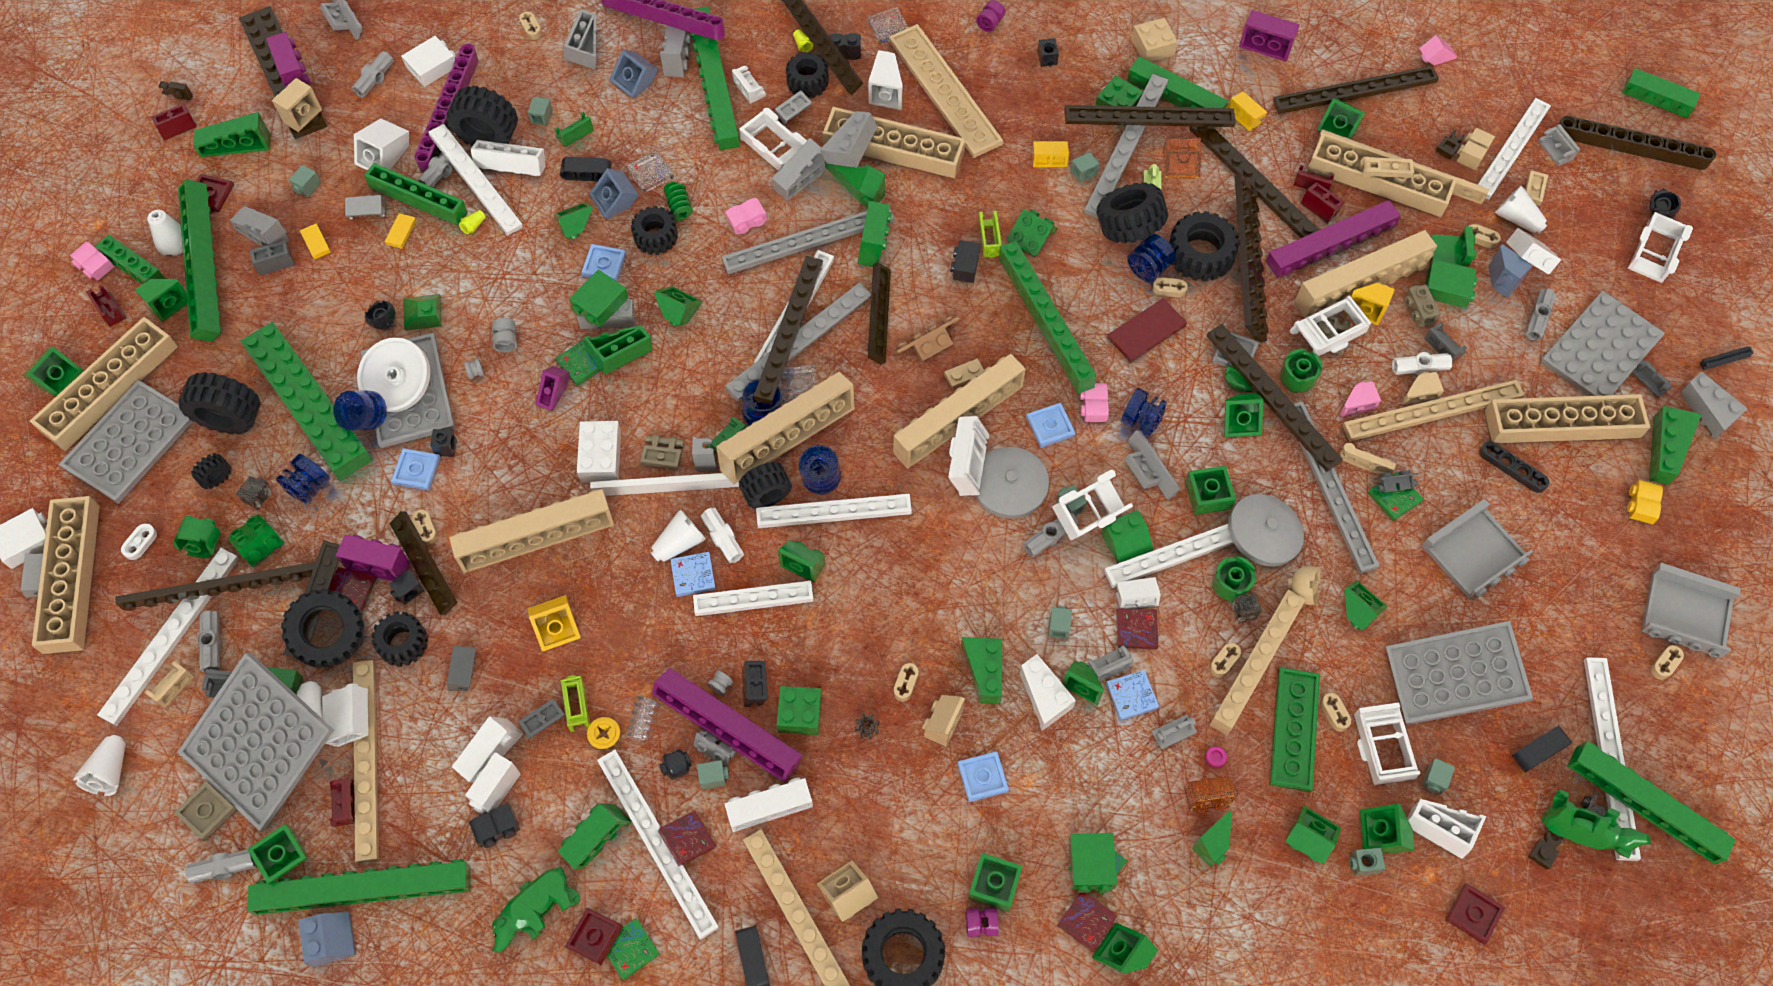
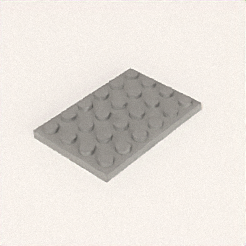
M1602 291L1540 362L1587 396L1613 395L1665 332Z
M434 333L406 339L423 350L430 364L429 384L421 399L412 407L400 412H384L371 406L380 448L430 436L433 429H455ZM369 349L360 351L361 358H363V356Z
M137 380L58 465L119 504L193 422L182 414L177 403Z
M1510 621L1386 646L1406 725L1533 701Z

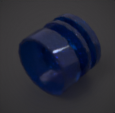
M1157 234L1146 237L1127 256L1128 265L1133 273L1146 282H1154L1176 260V254L1171 244Z
M760 379L753 380L745 386L742 394V415L748 425L751 426L754 422L782 407V392L779 387L771 405L754 400V394Z
M1138 387L1125 408L1121 423L1132 428L1138 421L1140 422L1139 430L1141 432L1148 426L1145 435L1150 437L1160 425L1165 415L1168 401L1163 399L1157 406L1159 397L1155 396L1149 402L1150 392Z
M347 390L336 398L333 414L338 425L345 430H373L379 428L384 423L387 416V406L383 397L375 391Z
M815 445L802 452L798 468L803 484L808 491L814 494H827L837 488L841 481V471L836 453L824 445Z
M297 454L289 463L294 472L283 469L282 473L284 476L278 475L276 481L290 496L305 504H309L312 501L310 496L315 497L317 495L312 486L322 489L329 482L330 477L311 459L302 454Z

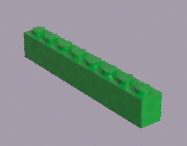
M1586 741L1575 748L1567 767L1715 865L1728 860L1736 839L1728 835L1725 830L1719 829L1710 823L1707 818L1698 815L1687 805L1681 804L1672 798L1669 793L1663 792L1654 786L1651 781L1642 778L1633 769L1624 766L1615 757L1600 750L1595 744Z

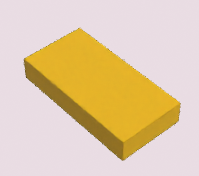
M399 213L385 240L386 245L403 249L417 221L416 218Z
M317 224L300 230L314 260L331 253Z

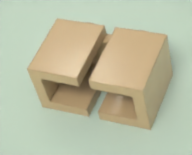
M1475 128L1472 134L1469 133L1464 141L1467 144H1462L1457 152L1460 155L1457 162L1476 171L1495 136Z

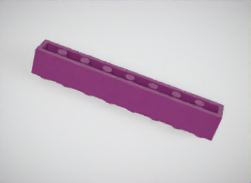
M1390 200L1270 251L1266 263L1277 278L1283 275L1287 276L1296 269H1303L1312 262L1317 263L1328 255L1333 256L1342 249H1349L1358 242L1363 243L1372 236L1380 235L1383 231L1394 229L1398 225L1401 215Z
M668 668L654 682L652 691L654 697L784 783L798 768L802 757L800 753L766 732L762 727L748 720L745 716L740 715L713 695L705 692L678 672Z

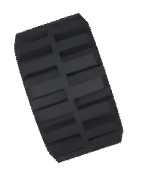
M802 52V54H796V57L792 56L786 66L788 89L794 95L802 91L808 98L811 96L814 98L816 95H821L822 91L825 92L829 84L828 64L824 58L820 57L817 53L814 55L813 52Z
M649 206L646 207V210L641 209L639 214L636 213L634 215L635 219L631 221V230L638 249H641L644 253L647 251L649 255H652V253L659 255L660 252L664 254L667 252V249L671 250L673 248L672 245H675L676 239H678V232L673 214L671 215L669 210L665 211L663 207L653 206V208H650ZM654 228H660V229H661L660 231H658V232H656V233H649V232H648L649 230L654 229Z
M768 462L754 467L742 476L739 481V488L748 506L755 509L768 507L781 501L791 491L792 484L781 463Z
M398 611L394 612L392 616L389 613L385 615L387 618L384 620L381 618L379 620L380 624H375V632H372L371 635L374 639L371 640L372 645L379 656L385 662H388L389 665L393 666L395 664L397 667H402V664L408 666L411 661L414 663L418 661L417 657L424 655L422 650L427 649L425 642H428L427 632L414 615H408L407 612L403 611L402 614ZM401 632H409V637L405 643L400 646H391L394 636Z

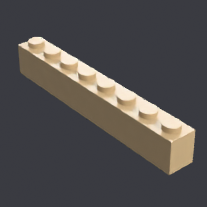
M1290 590L1286 592L1209 726L1228 736L1306 599Z

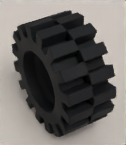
M213 453L212 456L208 454L207 458L202 457L201 462L197 461V466H193V471H191L192 477L202 488L208 489L209 487V489H213V486L218 487L220 482L224 483V479L229 478L228 474H231L230 470L232 468L220 454Z

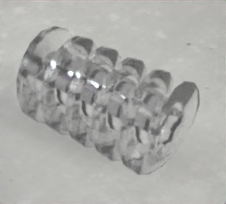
M636 696L638 700L634 703L636 709L632 710L633 717L630 718L631 724L627 728L629 732L626 733L625 737L636 742H645V739L652 738L647 731H654V728L649 726V723H656V720L651 718V716L658 715V712L653 709L660 708V704L656 703L653 699Z

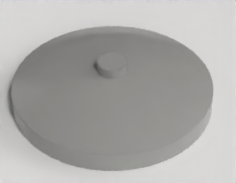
M1017 447L995 449L985 455L980 490H978L980 495H975V497L984 509L996 516L1003 518L1027 516L1036 511L1047 496L1049 488L1047 470L1041 460L1027 450Z
M1265 494L1246 496L1234 506L1229 515L1228 528L1233 543L1244 556L1255 563L1270 567L1282 566L1293 560L1303 546L1304 532L1298 516L1286 503L1273 496Z

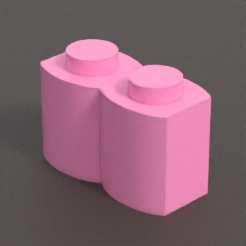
M757 198L749 199L743 204L734 206L725 212L726 218L735 234H744L751 227L762 226L767 221L766 212Z
M87 241L70 254V257L73 259L71 263L79 270L81 268L84 269L82 272L89 279L94 278L98 281L114 268V265Z
M1095 383V388L1080 393V400H1083L1080 415L1084 416V422H1107L1109 414L1107 383Z

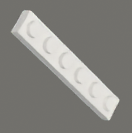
M811 581L693 595L695 616L814 602Z

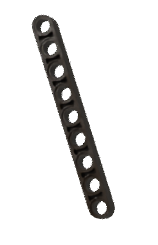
M1564 116L1559 122L1574 142L1694 169H1707L1717 155L1713 148L1572 116Z

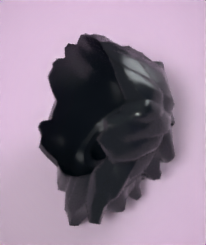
M1665 188L1659 192L1655 190L1649 202L1650 212L1652 214L1656 212L1674 220L1675 215L1681 209V199L1678 195L1671 191L1668 192Z
M383 300L369 305L368 311L365 312L366 323L375 329L392 330L391 327L395 326L394 320L396 315L393 304Z

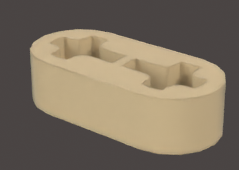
M527 11L521 13L519 19L527 37L531 40L539 39L542 32L534 14Z
M1477 224L1469 226L1473 227V232H1476L1475 244L1491 249L1495 248L1501 240L1500 234L1494 230Z
M1161 277L1155 279L1152 291L1158 296L1181 298L1186 294L1188 286L1184 280Z
M417 510L412 515V522L424 544L432 545L438 538L432 519L427 511ZM422 516L425 523L423 525L420 523V517ZM425 530H428L430 533V538H426Z
M1234 643L1226 644L1211 663V674L1217 678L1224 677L1241 655L1240 647ZM1234 650V655H1231L1229 659L1226 658L1228 651ZM1221 662H1224L1225 664L1220 671H1217V666H1219Z
M1674 645L1666 648L1652 665V675L1660 680L1668 678L1683 660V651ZM1671 653H1674V659L1669 660ZM1662 665H1665L1666 667L1664 669V672L1662 673L1660 671V667Z
M912 663L902 666L894 686V697L901 702L910 699L918 679V668ZM909 669L913 670L914 675H910L909 680H906L905 672H908ZM903 685H907V693H904L903 696L899 695V690H902Z
M1334 693L1326 694L1321 700L1323 712L1333 729L1339 732L1345 731L1351 724V717L1338 695ZM1328 701H1330V702L1334 701L1335 704H1334V706H1332V705H1327V702H1328ZM1338 719H1340V720L1344 719V720H1345V723H1344V724H1342V723H1339V724H1338V723H1337V720H1338Z

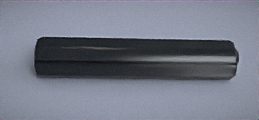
M1750 346L1702 359L1700 365L1702 369L1706 370L1751 357L1754 352Z

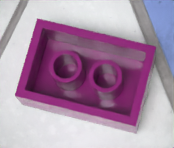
M1251 10L1239 47L1287 62L1300 24Z
M287 32L266 38L285 87L295 78L307 85L311 84L308 74H304L307 70L303 61H299L302 59L298 49H294L297 47L293 37L289 38Z
M355 534L353 536L344 535L336 553V557L346 569L374 575L377 579L390 582L409 570L411 565L400 546L396 544L386 545L376 539L366 540Z

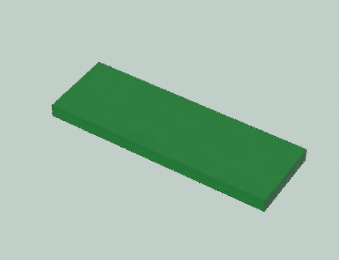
M1283 667L1278 669L1269 784L1271 786L1306 792L1313 791L1320 683L1319 673Z

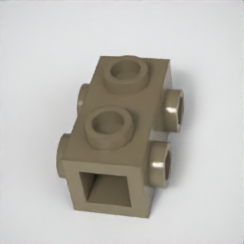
M1414 285L1409 288L1404 297V302L1409 307L1412 320L1416 322L1417 327L1435 324L1440 316V312L1427 285Z

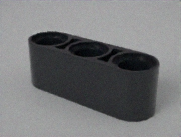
M564 157L561 163L560 177L565 180L598 182L606 169H611L612 162L606 158Z
M1557 726L1511 756L1526 773L1573 742L1563 729Z
M757 926L736 930L735 934L747 986H770Z

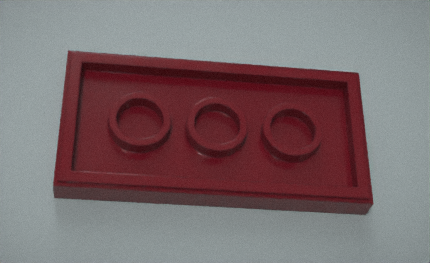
M1162 298L1109 333L1107 338L1132 363L1184 328L1187 322Z

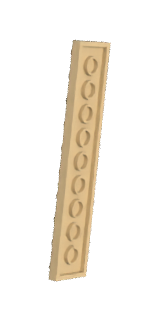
M918 24L889 36L890 44L955 134L965 139V147L973 158L1003 145V139Z

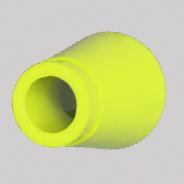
M796 30L793 33V37L799 51L810 52L813 48V43L801 30Z
M478 210L462 218L459 227L465 234L474 233L486 217L482 211Z

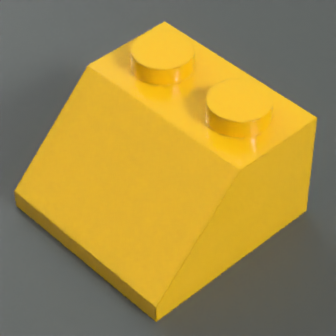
M1375 283L1354 290L1351 298L1372 324L1379 325L1395 289L1387 285Z
M566 595L528 608L529 618L542 652L581 638Z

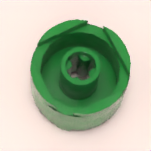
M1296 349L1290 352L1280 370L1281 381L1292 393L1305 392L1312 389L1321 374V359L1317 354L1307 352L1306 349Z
M185 516L173 540V545L179 551H182V549L188 551L187 555L191 557L209 558L210 554L212 556L216 549L221 531L215 526V521L212 519L204 518L202 520L192 516Z
M1236 556V558L1227 557L1223 559L1213 575L1212 588L1221 598L1232 603L1244 599L1248 596L1256 581L1254 566L1243 557Z

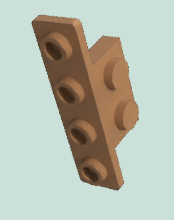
M950 315L942 319V324L938 326L934 324L928 327V332L924 334L921 332L911 337L912 341L908 343L903 341L896 345L897 349L893 353L899 354L913 346L920 361L928 359L953 344L945 327L960 320L959 317L952 318Z

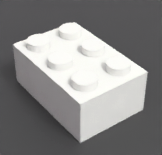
M618 421L580 422L577 475L581 483L619 480L621 429Z

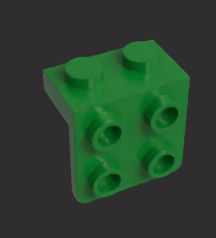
M1023 209L1007 240L1009 242L1017 241L1021 249L1033 256H1037L1050 233L1055 234L1058 228L1054 226V221L1048 218L1044 220L1039 218L1040 214L1036 211Z
M1465 226L1460 236H1431L1437 245L1431 261L1436 259L1469 267L1472 260H1475L1477 251L1474 249L1475 234H1473V227Z
M259 514L250 517L243 526L234 529L227 538L251 567L255 566L284 543Z

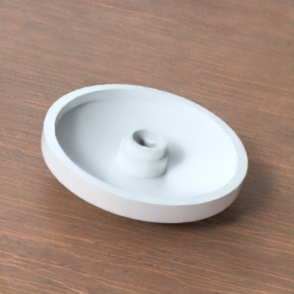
M403 338L384 339L373 345L360 362L357 373L359 391L364 400L376 409L384 412L406 410L416 404L424 395L430 380V364L423 350L413 342Z

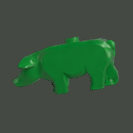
M1558 790L1555 793L1553 804L1548 807L1541 819L1546 828L1558 836L1594 849H1612L1628 859L1631 852L1637 847L1651 844L1648 834L1633 828H1621L1617 823V818L1620 816L1619 811L1609 808L1601 817L1590 810L1577 808L1567 800L1569 793L1563 790Z
M562 867L547 870L533 882L527 881L519 888L520 892L507 903L500 915L493 920L492 930L495 944L491 950L492 952L502 953L513 942L517 932H525L531 937L532 941L542 934L541 930L545 927L542 917L552 909L554 904H558L563 912L580 902V896L577 891L568 886L567 876L564 874Z

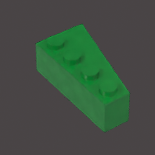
M259 112L194 130L193 147L199 157L270 150V132Z
M1662 406L1654 415L1649 481L1669 485L1679 475L1702 414Z

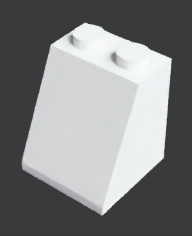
M878 50L868 81L869 104L902 110L903 85L895 53Z
M380 118L354 134V164L369 170L372 164L375 163L390 170L409 147V131Z

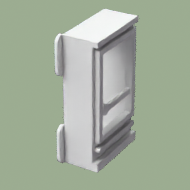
M764 108L762 112L739 128L740 140L748 144L779 171L807 140L797 132L791 133L777 121L778 116L769 108ZM766 127L783 140L772 151H769L766 146L754 138ZM787 143L791 149L777 158L773 153L779 148L784 147Z
M1655 212L1642 231L1640 242L1628 269L1663 283L1669 274L1675 272L1679 263V259L1676 257L1683 241L1689 239L1693 227ZM1651 230L1675 240L1668 258L1644 248ZM1642 251L1660 258L1662 261H1666L1664 267L1640 257Z
M1349 295L1346 299L1301 321L1295 322L1294 326L1290 329V333L1297 334L1301 332L1313 348V352L1321 356L1329 351L1336 353L1346 348L1348 341L1367 332L1371 322ZM1345 310L1356 326L1338 334L1327 318ZM1324 321L1335 336L1328 339L1316 323Z
M977 416L959 417L956 437H952L949 454L952 460L948 478L959 491L960 496L980 495L978 490H980L987 448L985 444H987L986 439H989V433Z
M1109 470L1100 475L1096 483L1079 492L1073 490L1059 498V503L1052 506L1070 540L1085 534L1097 526L1103 528L1116 520L1115 516L1133 507L1132 503L1126 506L1123 505L1109 480L1116 476L1114 470ZM1093 489L1108 515L1102 518L1092 503L1091 496L1087 494ZM1085 495V500L1090 504L1098 520L1079 530L1065 505Z
M1392 703L1359 708L1354 714L1361 738L1357 741L1362 760L1368 763L1373 784L1380 785L1415 780L1420 771H1418L1400 712V704ZM1393 724L1396 731L1395 734L1373 737L1370 727ZM1397 738L1406 768L1382 771L1374 741Z

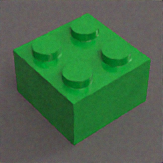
M1115 75L1097 96L1095 106H1137L1144 91Z
M1226 465L1188 472L1185 484L1194 515L1232 509L1236 498Z
M780 686L777 716L778 733L819 735L822 702L820 688Z
M981 853L968 899L1009 913L1023 866Z

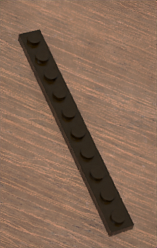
M782 0L846 91L853 95L864 84L805 1Z
M1432 65L1276 96L1273 99V103L1278 114L1328 105L1333 98L1348 101L1437 83L1439 77Z
M1065 105L1064 108L1065 124L1234 127L1236 124L1234 108Z
M1190 126L1189 130L1235 175L1242 174L1245 179L1249 180L1250 185L1256 188L1258 197L1300 238L1320 230L1214 127Z
M810 256L805 257L754 394V400L771 405L773 403L822 269V259Z
M1223 324L1207 333V338L1252 389L1263 398L1267 406L1326 472L1342 462L1343 459Z
M315 562L115 596L116 605L122 610L133 611L137 609L136 607L141 606L155 607L158 603L166 602L172 604L177 603L181 599L195 600L204 595L217 596L221 592L229 591L234 593L244 588L257 589L261 588L262 585H279L289 580L297 582L303 580V578L311 577Z

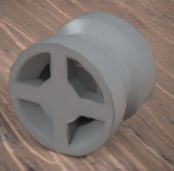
M476 358L473 362H464L470 380L478 375L480 377L484 376L479 358Z
M717 670L714 674L715 677L709 680L707 685L716 693L724 695L726 688L731 686L733 681L725 673Z

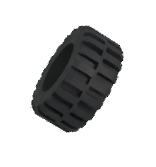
M467 86L458 90L446 114L447 123L451 131L456 134V137L464 140V143L474 145L477 140L509 144L518 124V116L515 108H512V104L506 101L504 96L498 95L496 91H490L486 87Z
M1147 182L1127 184L1124 187L1114 189L1113 192H1109L1106 197L1101 199L1096 210L1103 235L1115 243H1133L1140 239L1144 240L1148 236L1151 237L1156 231L1162 229V226L1166 224L1168 219V210L1163 192L1159 187Z
M1204 211L1203 213L1193 212V215H1185L1184 218L1177 221L1171 232L1167 251L1171 265H1175L1174 269L1177 272H1182L1184 277L1188 278L1189 276L1195 281L1198 279L1202 281H1208V279L1215 280L1219 276H1224L1231 269L1238 252L1239 236L1237 231H1234L1235 227L1231 223L1228 224L1226 218H1221L1216 213L1213 215ZM1197 239L1206 240L1212 243L1218 251L1214 253H1201L1193 249L1188 242Z
M201 372L187 379L178 404L182 414L200 426L216 430L220 433L242 434L252 428L261 402L254 390L248 388L244 383L228 378L225 375Z
M315 589L311 590L308 594L303 593L298 596L299 599L295 602L292 601L289 605V610L285 611L283 615L284 621L281 622L283 634L281 635L287 650L296 659L313 667L327 668L339 665L346 659L348 660L352 657L355 650H358L364 636V622L361 612L350 598L338 591H330L329 589L317 591ZM318 610L335 612L343 623V632L340 639L328 647L313 646L304 636L303 627L306 619L310 614Z
M900 908L895 909V912L892 913L887 911L883 913L880 919L876 918L873 921V925L870 928L868 927L862 942V962L870 982H873L875 986H931L935 984L944 965L945 943L942 940L940 930H937L936 924L932 919L929 921L925 914L921 912L919 914L914 913L913 909L901 911ZM900 933L916 937L921 942L924 950V958L921 965L915 971L907 974L892 971L887 967L883 959V947L886 941L891 936Z

